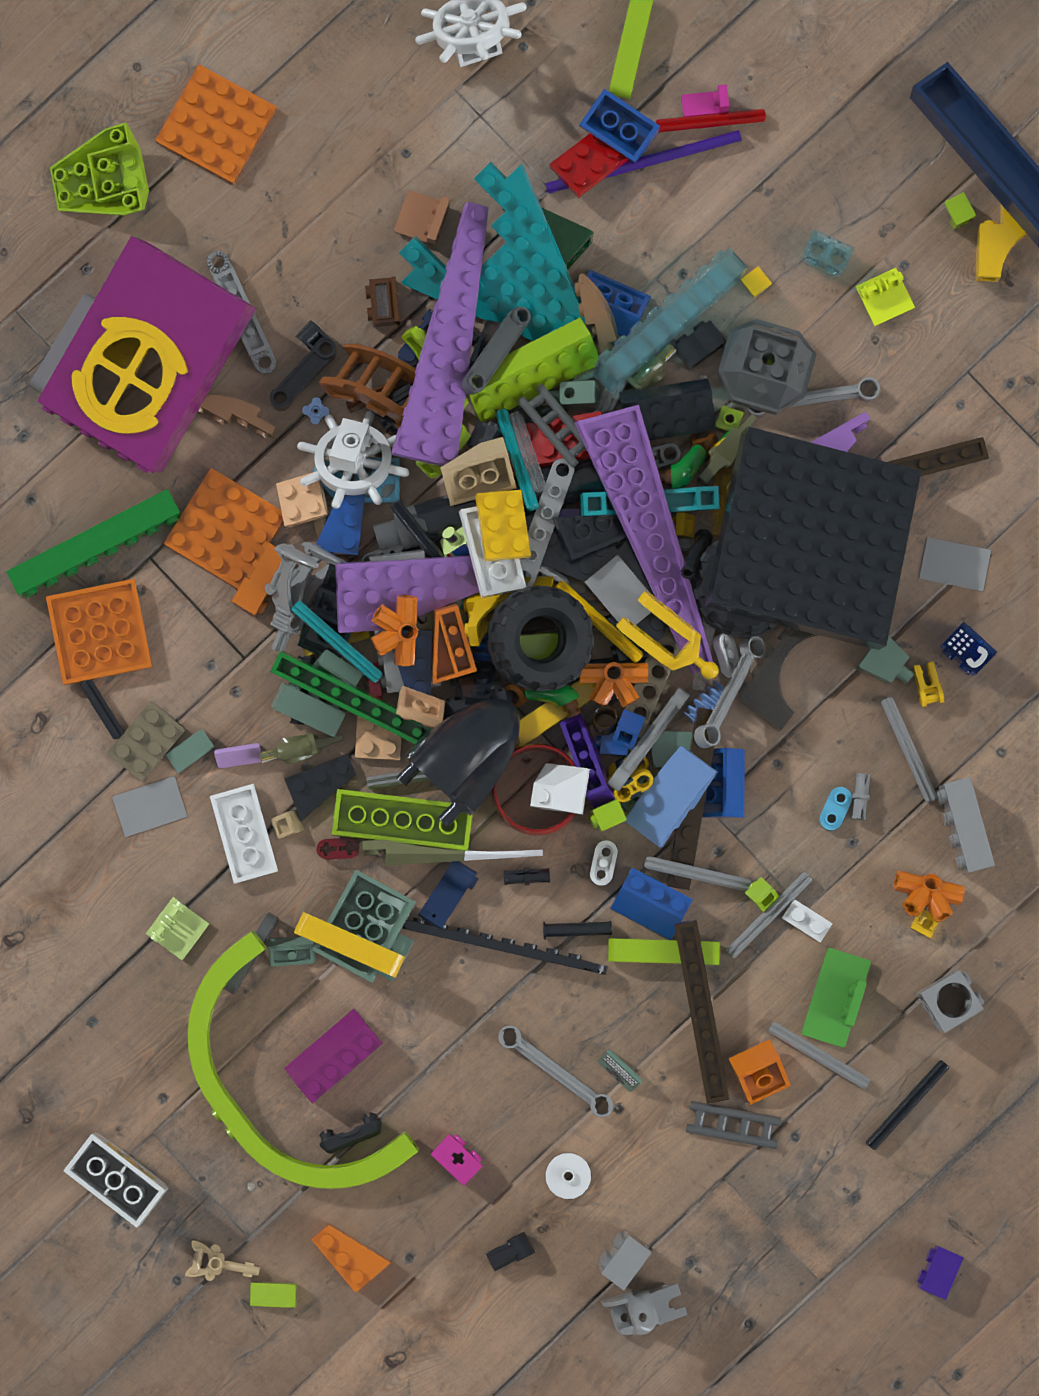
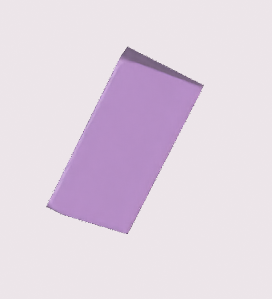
M255 743L217 749L214 751L218 767L227 768L261 762L259 753L262 750L261 745Z

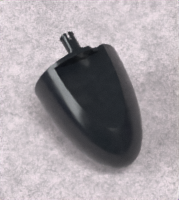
M489 699L461 709L429 731L405 754L410 763L396 777L407 787L411 780L419 772H422L452 799L450 806L438 816V819L448 828L461 813L466 812L471 816L491 792L512 757L520 730V718L517 708L514 704L504 699Z

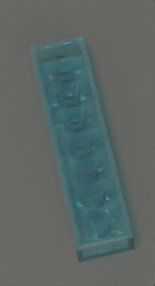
M730 247L725 252L720 250L712 258L713 261L708 266L704 264L700 267L692 280L690 278L685 280L680 285V290L676 294L673 292L664 299V303L660 308L657 306L647 314L648 317L643 323L641 321L637 322L631 328V332L627 337L625 335L621 336L614 343L615 346L611 351L607 349L598 357L599 360L595 363L596 368L593 375L610 393H613L741 280L748 266Z

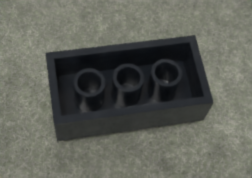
M708 378L619 392L621 409L639 405L649 441L716 430L712 389Z

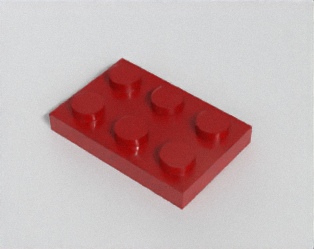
M589 133L550 163V169L579 199L629 159Z

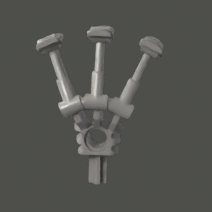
M309 542L302 543V546L305 547V553L296 549L294 545L285 543L276 546L274 549L278 552L282 561L278 570L275 571L271 583L265 585V591L268 595L272 594V600L276 606V613H274L271 622L272 626L279 629L272 649L275 651H284L290 634L300 635L305 625V622L292 612L291 609L294 604L301 601L310 608L324 581L330 563L333 565L335 563H346L336 557L335 554H331L323 549L320 545ZM322 560L328 563L315 575L310 576L313 570L318 568ZM296 563L300 564L297 568H294Z

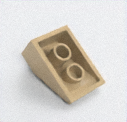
M503 437L482 442L440 467L450 506L475 500L477 493L516 489Z

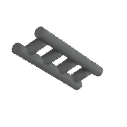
M540 384L536 388L539 393L538 396L529 402L525 397H522L518 400V404L573 468L579 463L575 457L587 449L575 426V422L547 388ZM546 401L553 410L542 418L535 408ZM559 417L566 427L555 434L548 425ZM573 433L580 443L568 450L562 440Z
M691 1101L690 1110L696 1111L694 1125L687 1124L686 1133L776 1149L777 1140L771 1139L773 1125L780 1126L781 1117ZM705 1113L719 1115L717 1129L703 1126ZM728 1117L741 1119L739 1133L726 1131ZM750 1121L764 1123L762 1137L748 1135Z

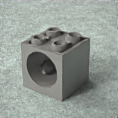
M954 970L915 993L939 1033H946L984 1010L982 1004H984L983 999L977 991L974 992L971 989V979L966 972H961V970ZM951 983L950 986L960 987L966 997L963 1011L955 1017L952 1014L942 1013L937 1005L940 989Z

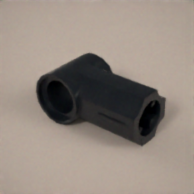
M524 1231L508 1239L507 1243L486 1253V1256L493 1270L497 1271L514 1261L518 1262L532 1255L535 1251Z

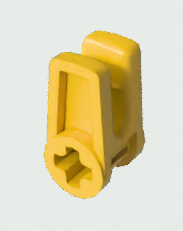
M934 661L926 664L930 686L925 684L921 666L914 665L912 669L921 707H926L927 704L934 702L943 703L944 694L939 683Z

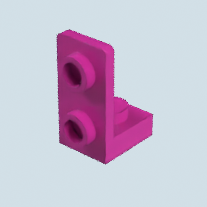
M727 84L718 85L717 91L682 95L683 116L728 112Z

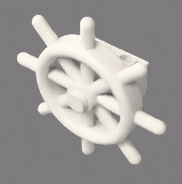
M450 0L438 11L425 8L421 11V15L425 18L433 19V31L417 36L415 42L418 45H422L436 40L438 45L444 49L440 55V61L443 63L447 62L453 53H455L460 67L481 60H487L490 57L503 54L500 41L505 36L515 39L521 37L519 30L509 28L508 16L525 11L526 4L521 2L505 7L500 0Z
M373 411L366 412L362 423L343 418L339 426L333 416L328 414L324 420L330 431L320 439L318 444L313 445L299 442L297 445L300 451L315 454L316 472L303 477L300 480L301 485L307 486L321 480L329 489L336 492L332 501L334 509L340 508L344 495H362L365 493L370 495L374 504L380 505L382 498L376 488L386 480L389 473L402 477L409 475L407 468L392 465L390 447L394 445L396 435L386 439L381 432L371 427L375 416ZM379 452L382 454L381 462L368 459V457ZM325 457H328L330 465L327 467L324 463ZM363 467L374 469L376 472L368 476ZM340 470L344 471L341 479L332 475ZM353 473L358 475L359 481H350Z

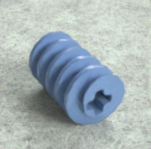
M716 680L712 682L714 688L710 686L706 688L708 695L705 693L700 694L702 701L695 699L693 701L695 707L690 705L687 707L689 714L683 712L693 724L697 707L714 709L725 689Z

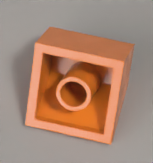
M770 1039L729 1058L732 1069L749 1105L791 1086L781 1059Z

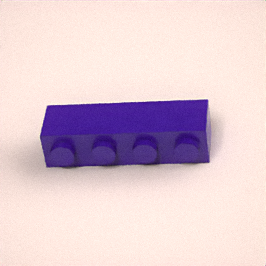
M578 714L560 722L575 766L590 769L586 791L588 800L594 808L615 800L613 790L607 784L609 780L591 730L583 716Z

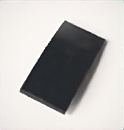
M330 563L311 611L344 640L349 642L352 632H338L335 565ZM305 624L297 646L318 655L328 650L342 658V655Z

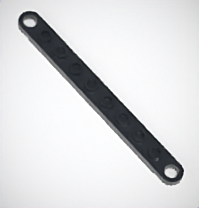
M413 917L412 921L406 920L402 929L603 975H606L608 968L605 965L581 960L582 955L569 953L568 957L559 955L560 950L546 948V952L537 950L538 945L525 942L522 947L514 945L515 940L503 937L500 942L492 940L493 935L481 932L478 937L470 935L471 930L458 927L457 931L448 930L449 925L444 924L442 929H439L436 926L426 925V920Z

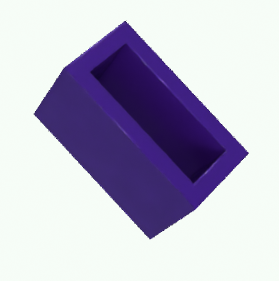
M935 1245L934 1249L930 1248L926 1256V1261H928L926 1269H921L917 1278L918 1288L946 1300L964 1257Z

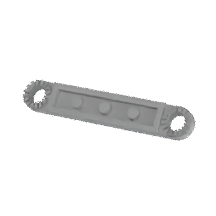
M222 251L211 253L208 256L207 265L215 283L249 303L228 256ZM222 257L225 260L224 266L219 269L213 267L212 261L214 258ZM254 313L243 331L241 339L257 372L267 375L275 370L277 362ZM263 357H268L272 362L269 368L263 369L259 366V360Z
M558 459L553 463L539 500V508L536 509L529 528L528 538L531 556L519 559L522 571L529 572L531 576L526 587L532 586L536 580L555 527L553 518L558 517L574 473V467L572 468L565 459ZM559 464H566L568 466L569 473L567 476L561 477L556 473V467Z

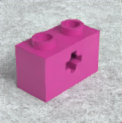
M449 1133L432 1151L431 1155L464 1186L483 1166L480 1163L482 1158L474 1150L469 1152L464 1147L466 1142L459 1135L455 1134L452 1136ZM454 1152L456 1154H460L462 1152L464 1154L462 1157L464 1162L460 1163L458 1161L455 1164L453 1162L454 1156L452 1154Z

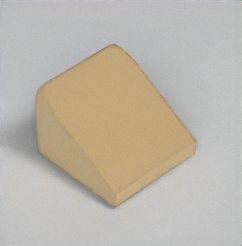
M297 810L288 811L270 819L278 840L304 831Z

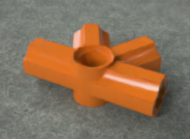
M397 596L396 612L381 604L371 620L385 629L371 637L375 649L380 656L394 649L395 665L411 666L415 662V642L418 636V628L416 627L417 596ZM409 625L410 632L407 635H401L402 628Z
M612 662L608 664H588L581 671L580 684H596L589 699L598 705H608L615 694L624 708L640 698L632 683H648V663ZM609 669H619L621 672L619 678H609L607 675Z
M898 870L893 882L895 891L910 894L902 904L907 914L918 917L927 906L933 920L937 922L951 917L953 911L949 903L960 906L965 893L963 885L942 881L940 877L931 873L921 876Z

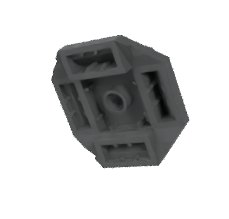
M755 319L730 329L718 369V375L732 403L777 415L784 411V409L804 399L817 354L800 331ZM770 359L773 364L765 365L762 360Z

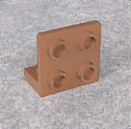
M408 190L394 232L410 238L416 235L422 242L436 246L450 208V198L441 196V199L438 200Z

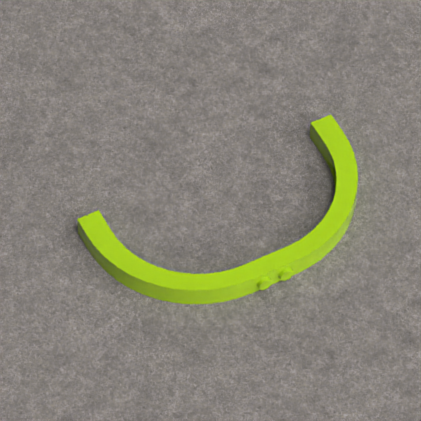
M253 929L224 952L211 966L196 992L191 1007L188 1023V1051L196 1081L203 1095L214 1109L212 1114L217 1121H223L227 1127L225 1130L232 1140L236 1139L253 1159L272 1173L291 1182L314 1188H347L374 1181L388 1174L415 1155L420 1149L406 1130L377 1152L354 1162L337 1165L304 1162L281 1152L270 1144L254 1127L221 1082L210 1049L212 1015L216 1002L228 981L245 964L267 948Z

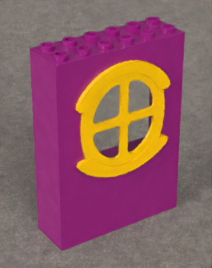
M131 236L37 402L43 405L41 409L47 413L61 416L60 420L65 424L81 428L79 432L83 435L99 439L98 444L104 448L117 450V455L122 459L138 463L136 467L146 473L163 472L257 308L147 241ZM131 337L137 338L141 342L139 349L126 369L119 367L103 356L104 350L120 339ZM149 348H154L158 352L163 367L162 383L157 389L135 375L139 364ZM97 364L104 366L120 377V382L106 405H102L98 401L93 389V372ZM128 384H133L152 396L151 403L137 413L119 415L115 412V406Z

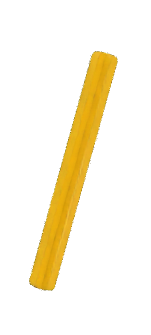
M562 580L556 585L555 588L561 589L577 599L584 606L586 613L591 618L592 624L634 663H637L643 657L641 650L565 581Z

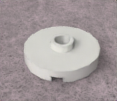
M562 1153L554 1157L546 1169V1183L549 1189L556 1196L564 1199H574L582 1195L588 1189L591 1181V1170L587 1162L582 1157L573 1153ZM566 1172L573 1174L571 1180L564 1179Z

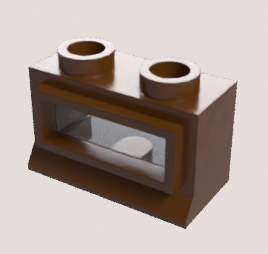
M396 276L369 279V285L365 286L366 299H371V307L367 308L368 321H373V327L400 325Z

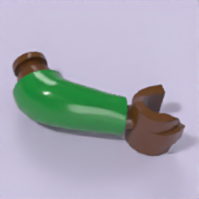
M711 431L707 437L697 439L696 433L691 434L692 448L679 462L672 464L671 469H665V472L657 469L661 483H665L666 486L672 485L673 489L685 487L696 475L702 463L710 458L708 452L718 441L715 431Z
M508 682L503 687L504 691L514 690L518 694L519 701L514 703L516 708L529 700L553 703L557 708L562 707L563 711L568 713L567 719L582 712L581 709L578 710L577 708L579 704L576 699L580 696L569 685L550 691H532L521 688L511 682Z

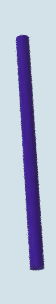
M737 130L642 156L635 163L628 160L606 178L742 141L740 131ZM561 179L545 183L548 194L568 189Z

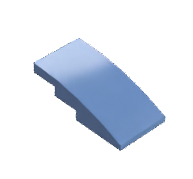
M680 746L653 779L652 786L644 791L626 817L627 820L625 822L658 847H663L673 830L680 826L689 810L695 808L717 774V771L684 746Z

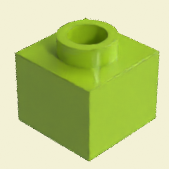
M722 405L716 422V430L726 433L734 427L738 429L744 412ZM727 416H732L734 421L732 423H728L725 420V418Z
M762 877L753 882L745 892L748 898L763 913L779 897L773 887Z

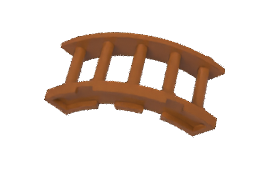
M359 343L344 344L343 348L350 357L337 376H323L319 384L330 399H340L352 403L358 400L366 403L367 409L382 417L385 415L389 416L396 422L395 427L400 428L404 417L402 416L403 411L407 407L409 397L403 406H399L389 399V395L400 378L413 385L416 369L383 351L363 346ZM357 362L369 364L358 381L345 380ZM378 367L393 373L381 392H376L366 387Z

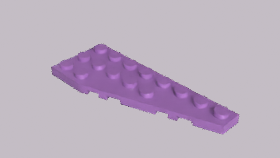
M470 556L335 563L339 633L385 630L371 621L373 614L381 604L396 612L397 596L400 595L418 597V617L480 592Z

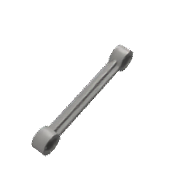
M866 377L856 385L807 391L804 399L790 407L860 398L862 401L870 402L878 396L880 385L876 379ZM866 382H871L876 387L871 397H866L861 393V387ZM746 407L747 413L750 416L753 414L756 418L762 417L766 413L762 411L755 413Z
M750 637L741 642L740 653L742 656L705 725L699 726L695 730L694 738L699 747L709 748L716 746L720 742L721 733L719 728L754 660L765 655L766 645L760 637ZM750 642H752L751 645L754 648V653L751 652ZM705 729L707 730L706 732L709 736L708 741L706 740L704 735Z
M680 687L677 689L667 705L607 783L618 792L630 775L685 704L690 694Z
M508 1025L500 1030L498 1038L502 1046L514 1048L590 1105L593 1114L598 1117H605L612 1112L613 1102L609 1096L594 1092L522 1038L517 1027ZM509 1028L515 1030L514 1032L517 1035L515 1044H505L506 1042L503 1039L504 1030ZM598 1097L607 1098L606 1101L609 1107L606 1113H597L595 1099Z

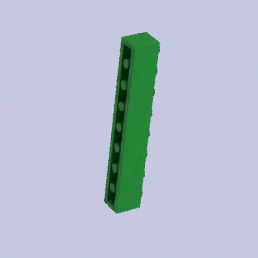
M166 489L7 570L6 573L18 596L21 598L25 596L26 599L38 593V589L44 586L49 588L57 584V579L63 576L69 578L78 573L77 569L83 566L88 568L98 563V558L104 555L110 557L119 552L118 548L124 545L129 547L136 544L141 536L146 534L149 537L157 533L159 527L165 524L167 527L179 521L178 518L181 516V513L170 491Z
M285 651L279 652L271 668V673L414 744L433 729L425 727L420 722L402 718L396 714L397 707Z

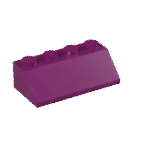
M353 1009L284 1069L313 1104L379 1048L383 1042L356 1010Z

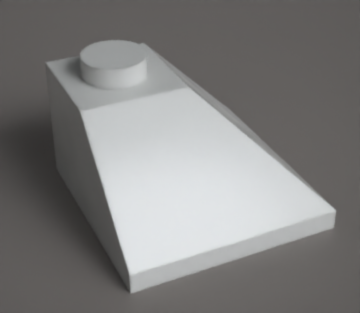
M546 763L534 782L530 806L544 810L583 814L590 769Z

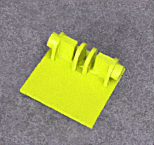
M896 268L855 286L874 326L915 308L902 281L904 280L903 275Z

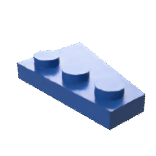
M365 494L344 495L340 508H332L318 538L317 545H320L332 554L359 555Z

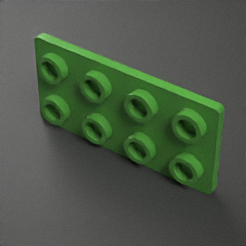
M827 948L802 1028V1035L842 1048L846 1046L851 1026L854 1027L867 985L865 981L871 964L870 960Z

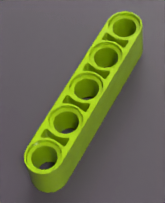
M630 0L609 92L616 97L628 100L631 98L653 0Z
M609 939L608 962L681 964L677 940ZM701 941L705 965H720V942Z

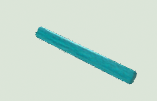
M506 409L498 410L496 417L526 508L529 511H533L539 508V503L509 413Z
M298 601L291 609L292 612L368 679L376 683L382 677L380 670L304 603Z

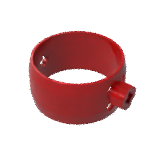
M540 743L527 744L516 748L510 759L512 760L524 752L539 750L555 754L569 766L576 767L574 761L565 752L554 746ZM497 783L492 789L494 806L499 816L507 825L523 834L542 836L554 833L565 827L568 823H571L576 815L575 813H570L561 823L547 829L525 828L513 822L503 812L497 798Z

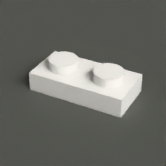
M795 899L782 916L783 920L821 943L833 924Z

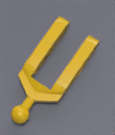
M646 590L637 600L688 640L677 656H674L626 617H623L616 625L623 634L672 671L694 663L701 669V674L706 679H713L719 673L716 663L706 662L699 657L701 634Z

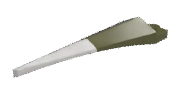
M372 840L358 843L359 852H364L365 856H376L382 851L385 866L543 856V850L461 851L416 846L389 840Z

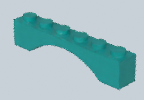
M718 486L664 490L670 513L720 509ZM607 492L580 494L581 516L617 515Z

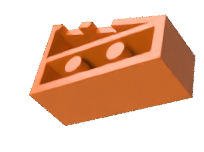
M266 540L262 546L264 547L262 553L252 563L251 571L244 578L232 599L234 605L256 618L258 614L263 615L269 605L266 601L270 595L266 593L265 585L271 583L274 573L278 570L282 561L278 552L274 550L276 546Z
M456 603L433 611L431 682L433 684L477 671Z
M331 1223L311 1239L355 1293L392 1262L387 1257L374 1251Z

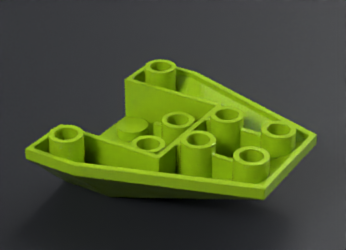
M127 123L105 128L50 167L58 211L125 216L145 209L149 188L142 152Z

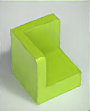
M964 192L944 203L952 218L950 225L953 230L966 225L976 217Z

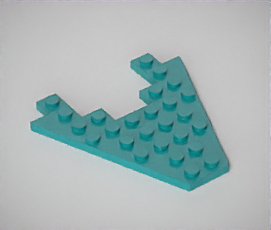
M490 161L475 176L474 180L505 210L491 227L506 243L481 266L475 316L486 321L491 320L502 323L511 310L517 307H525L529 310L531 319L521 333V336L532 341L578 318H581L585 324V317H581L579 312L581 300L576 296L575 286L524 166L520 164L506 177ZM415 235L399 252L414 268L401 283L438 300L441 292L440 286L442 281H444L447 271L445 270L446 265Z

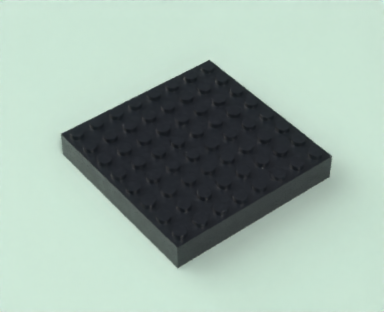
M746 427L740 436L705 607L877 650L887 646L921 471L757 428Z

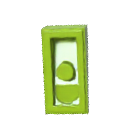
M251 1282L250 1306L296 1308L297 1283Z

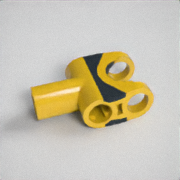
M646 755L643 758L644 763L636 767L619 792L612 788L615 799H618L619 802H627L652 786L653 776L647 770L649 762ZM627 756L609 766L608 780L611 779ZM642 775L649 777L646 783L640 784L637 782V779Z

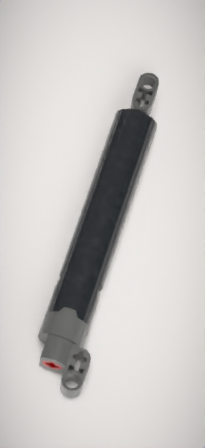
M666 442L651 447L653 456L657 455L655 451L658 450V456L661 459V462H659V459L655 458L657 468L673 464L680 458V450L673 443ZM667 447H673L675 450V454L671 459L664 457L663 452ZM591 459L578 461L579 463L574 467V473L562 506L580 501V494L606 492ZM559 464L556 467V473L561 477L567 476L569 468L566 464ZM552 465L528 471L538 503ZM514 475L516 489L512 490H520L516 475ZM448 495L409 505L406 508L433 543H436L444 538L442 534L446 528L453 527L457 530L462 527L459 514L461 509L476 507L477 505L475 499L450 506ZM523 499L525 517L530 514H535L536 509L533 511H529L526 508ZM392 511L394 519L373 525L379 549L365 553L362 556L361 562H365L369 556H377L380 553H383V555L390 554L392 550L395 553H400L421 546Z

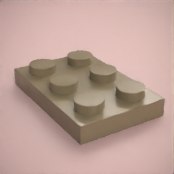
M151 701L107 753L143 782L186 730Z

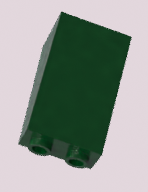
M542 208L567 270H569L593 243L594 232Z

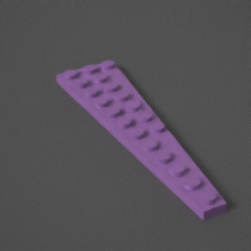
M467 202L464 205L457 229V236L452 246V255L450 261L447 262L446 275L440 286L439 299L434 306L421 350L420 361L416 367L415 380L408 394L410 397L407 407L403 411L402 416L404 417L401 427L398 428L391 455L441 467L458 457L466 395L462 389V381L469 371L489 207Z
M639 405L575 422V426L655 597L701 634L699 657L706 662H713L690 580L681 576L682 572L680 571L684 565V559ZM669 626L681 651L688 640ZM694 663L687 665L691 674L701 672V669Z

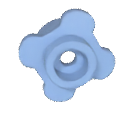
M316 397L312 399L308 406L303 407L302 412L304 415H308L312 424H319L320 420L329 414V408L324 407L320 398Z

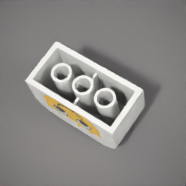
M96 1132L90 1135L64 1169L66 1174L135 1227H139L169 1189L152 1172L110 1140Z

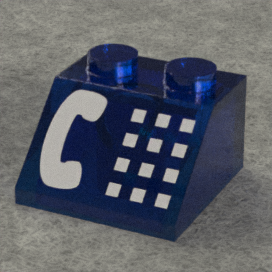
M962 622L940 645L943 649L941 652L949 660L955 659L960 664L958 666L959 669L968 676L970 674L975 676L997 653L990 644L965 622Z

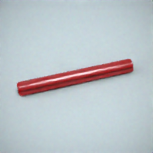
M765 109L658 119L656 123L660 125V133L764 122L766 120Z

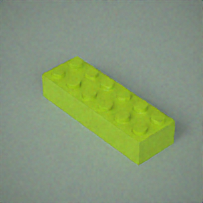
M578 318L507 354L481 392L474 395L466 393L467 398L470 400V406L478 420L485 423L496 417L498 410L506 409L508 411L519 405L518 400L522 397H525L527 400L533 399L539 395L536 388L540 384H543L547 390H550L560 385L561 382H566L600 365L601 361L592 336L581 318Z
M337 789L332 835L364 840H389L423 847L468 851L473 814L470 816L466 812L461 813L448 828L438 819V816L450 806L451 803Z

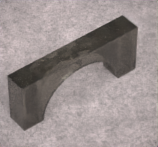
M784 628L777 638L780 640L776 648L771 646L764 655L766 661L762 666L759 664L755 666L750 673L753 678L748 684L745 681L742 683L736 700L780 732L795 713L785 702L780 689V672L783 662L788 653L797 644L808 638L821 635L793 628L789 630Z

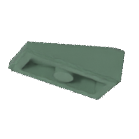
M201 729L167 753L166 756L179 774L216 749L205 731Z

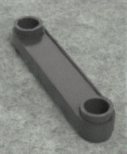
M517 307L508 313L464 377L462 389L465 393L477 394L487 385L530 321L531 314L527 308Z

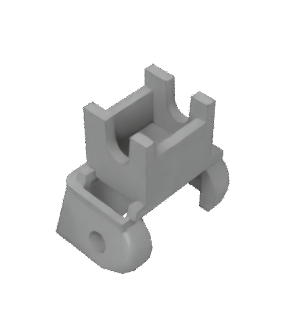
M664 1284L650 1290H632L601 1301L603 1307H609L614 1326L620 1335H644L651 1332L655 1326H660L663 1323L688 1315L685 1307L675 1309V1307L669 1308L668 1305L672 1298L681 1295L678 1284L671 1286ZM623 1313L627 1315L625 1322H622L620 1318ZM640 1313H643L644 1321L641 1320Z

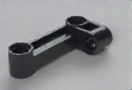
M311 320L295 336L308 347L310 352L270 394L271 404L278 411L287 410L293 401L337 355L333 340ZM325 345L333 348L332 352L328 355H323L320 352L321 348ZM283 394L287 399L285 403L277 404L275 403L276 396Z

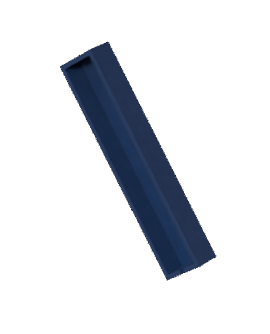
M946 62L913 86L910 99L1039 248V166L949 62Z

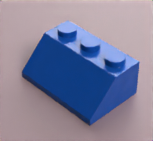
M603 89L579 124L581 128L634 163L648 149L659 133L660 125L606 89Z
M589 270L586 276L597 286L606 299L615 319L617 334L632 339L651 296L593 270Z
M716 748L713 752L711 767L717 771V774L707 788L702 818H744L745 749Z
M631 868L610 909L671 940L675 934L674 924L681 923L693 899Z

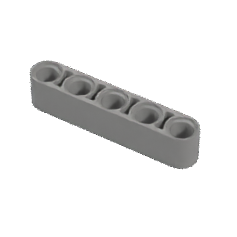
M87 293L82 296L32 378L31 388L42 393L95 300L93 296Z

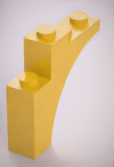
M1001 204L1000 224H997L996 221L987 220L980 223L977 228L975 281L998 282L1001 278L1003 263L1008 252L1021 238L1027 235Z
M554 576L536 577L532 586H550L555 588ZM524 577L526 584L530 581L531 577ZM480 592L464 599V611L468 612L469 622L465 624V636L469 637L470 646L480 645L481 640L488 633V624L494 615V610L511 593L481 599Z

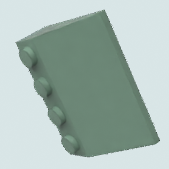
M355 870L327 922L390 950L416 901ZM315 943L312 949L314 952L373 983L379 972L377 969L318 943Z

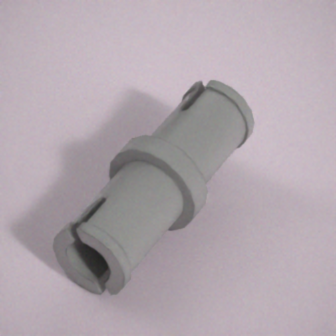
M856 774L855 793L852 794V799H854L852 819L866 820L867 803L870 800L868 793L871 775Z

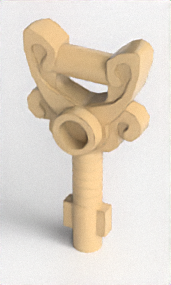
M192 1240V1248L195 1254L193 1264L186 1271L185 1276L198 1277L205 1275L208 1281H212L223 1269L243 1273V1276L251 1278L252 1275L259 1276L260 1267L254 1266L255 1263L245 1262V1264L227 1261L224 1254L220 1252L221 1247L214 1244L210 1248L198 1240ZM206 1253L209 1262L205 1268H201L203 1256Z

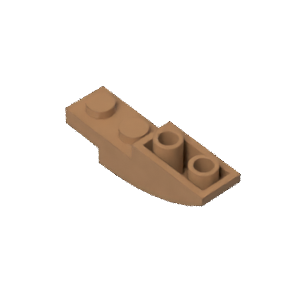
M579 274V281L575 283L576 296L581 297L582 303H579L580 316L585 317L586 325L592 324L593 336L597 335L598 337L596 350L598 356L601 355L602 363H610L612 361L611 342L617 341L615 319L606 299L597 286L585 274Z
M207 395L197 411L200 414L206 412L212 415L211 419L220 425H223L224 422L230 425L233 418H236L235 422L245 428L248 425L256 429L255 433L265 439L267 436L274 438L277 432L275 426L259 418L262 414L260 408L239 399L220 395Z

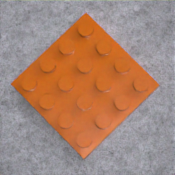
M198 64L155 142L234 185L277 110V106Z
M210 468L181 514L179 521L176 522L163 544L234 588L239 589L242 581L251 571L252 563L262 553L264 549L262 546L265 540L271 543L284 523L282 511L213 468Z
M135 578L46 596L64 686L83 682L84 680H94L153 668Z

